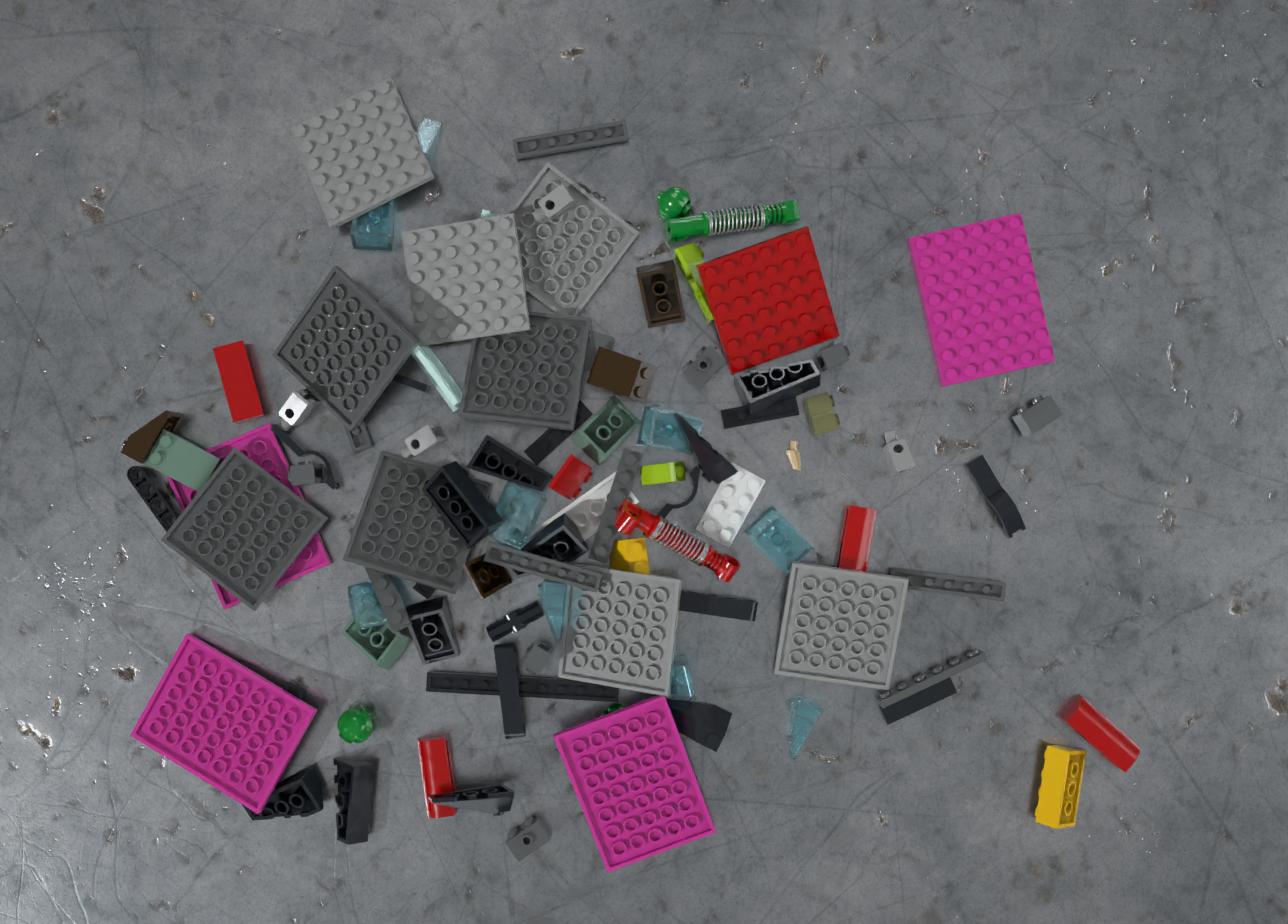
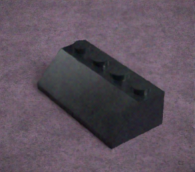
M457 461L441 466L422 488L423 492L467 549H470L493 532L503 521Z

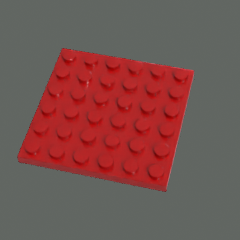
M808 226L696 265L731 374L840 336Z

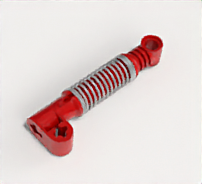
M627 499L621 503L616 512L615 527L621 533L631 535L634 529L638 528L645 532L646 536L651 540L654 539L655 542L662 543V546H666V548L673 550V552L684 556L688 561L691 560L692 563L698 566H706V568L714 571L716 576L725 582H730L741 567L734 557L730 555L723 556L721 553L714 551L709 543H703V540H699L696 536L692 537V534L685 532L684 529L681 530V527L678 528L677 525L670 524V521L666 522V519H663V517L653 515Z

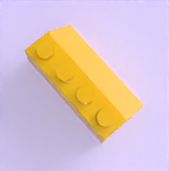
M645 537L614 540L609 556L610 568L650 574Z
M1047 745V749L1044 752V768L1041 771L1042 782L1038 790L1039 801L1035 809V822L1055 829L1075 826L1087 750L1060 745Z

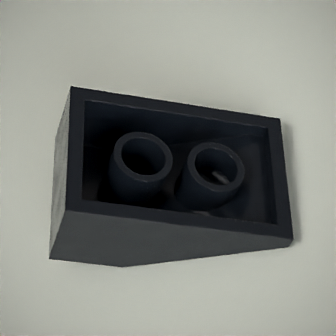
M444 597L407 605L406 611L412 623L408 628L423 665L460 656L451 615Z

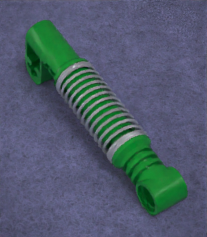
M789 200L769 206L754 204L748 207L746 205L745 208L743 206L741 208H729L728 210L725 208L724 211L720 209V212L717 209L716 212L712 210V212H702L701 215L667 219L664 227L667 243H678L685 241L690 235L704 234L705 236L718 235L719 233L723 234L724 232H739L740 230H752L753 228L761 229L769 224L780 222L782 224L794 223L800 220L797 200Z

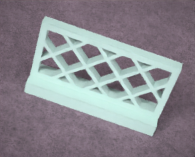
M417 345L411 355L455 413L460 409L463 391L430 346L419 347Z

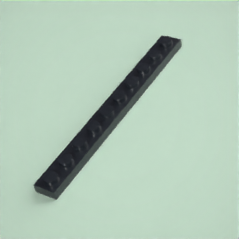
M427 672L426 692L500 696L497 675ZM519 676L521 697L618 702L619 688L571 679Z

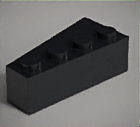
M810 359L788 363L787 366L783 367L772 366L758 371V369L750 370V373L741 374V372L734 373V386L750 415L819 387L821 374L813 360Z

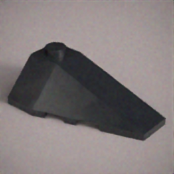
M678 413L673 415L699 468L704 472L702 476L709 483L713 481L719 484L738 472L723 455L712 448L708 441L702 436L700 437L699 433Z
M565 513L549 523L520 549L567 563L576 560L589 551L577 525ZM505 567L516 579L531 575Z
M666 698L678 732L717 752L727 731L732 713L714 704Z
M309 767L276 784L261 813L257 814L244 805L242 806L252 820H267L282 816L284 818H291L297 815L308 817L323 810L322 782L313 768Z
M504 784L428 795V800L434 804L500 816L504 812L510 811L514 791Z

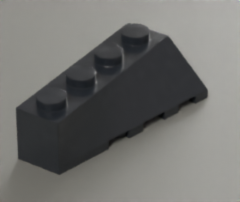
M488 435L485 436L466 467L543 493L554 477Z
M333 758L334 765H337V775H334V783H338V795H335V803H337L339 813L336 814L337 840L347 845L368 842L371 796L373 794L372 785L375 773L374 764L364 760Z

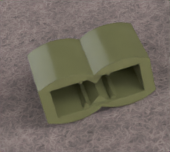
M828 392L804 399L814 436L838 429L840 420L838 414L833 412L832 407L835 406L832 395L829 396Z

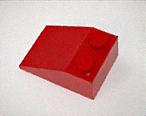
M570 454L548 487L569 500L572 497L576 499L582 491L579 488L583 482L587 483L592 477V468L576 456Z

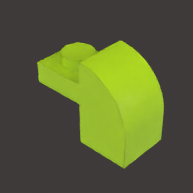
M684 461L640 466L642 485L686 480Z

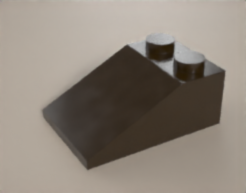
M674 259L636 267L648 328L685 321Z
M599 346L587 383L626 399L645 404L657 367Z
M168 410L164 411L127 437L122 444L123 449L121 453L144 464L163 429L174 433L184 414Z
M485 554L462 565L480 601L512 583L505 567L484 561Z

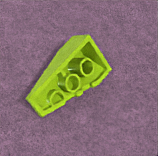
M693 242L674 249L673 257L708 322L711 323L714 319L696 265L704 263L702 258L704 253L701 247L696 246Z

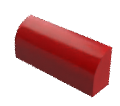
M244 341L213 348L233 423L239 424L263 416V409Z
M847 505L836 568L867 572L877 510Z
M1081 695L1061 717L1063 721L1123 772L1126 773L1138 758L1140 746Z
M447 735L417 739L427 817L442 818L455 816L458 808L434 804L428 800V795L455 791Z

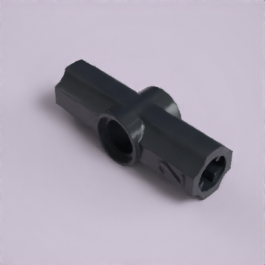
M535 601L520 610L516 609L503 616V619L488 625L486 630L490 639L495 642L510 633L513 634L525 628L527 624L536 621L545 614L539 602Z

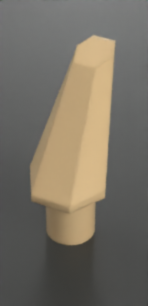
M790 441V449L786 450L793 469L801 471L800 452L797 451L798 442Z

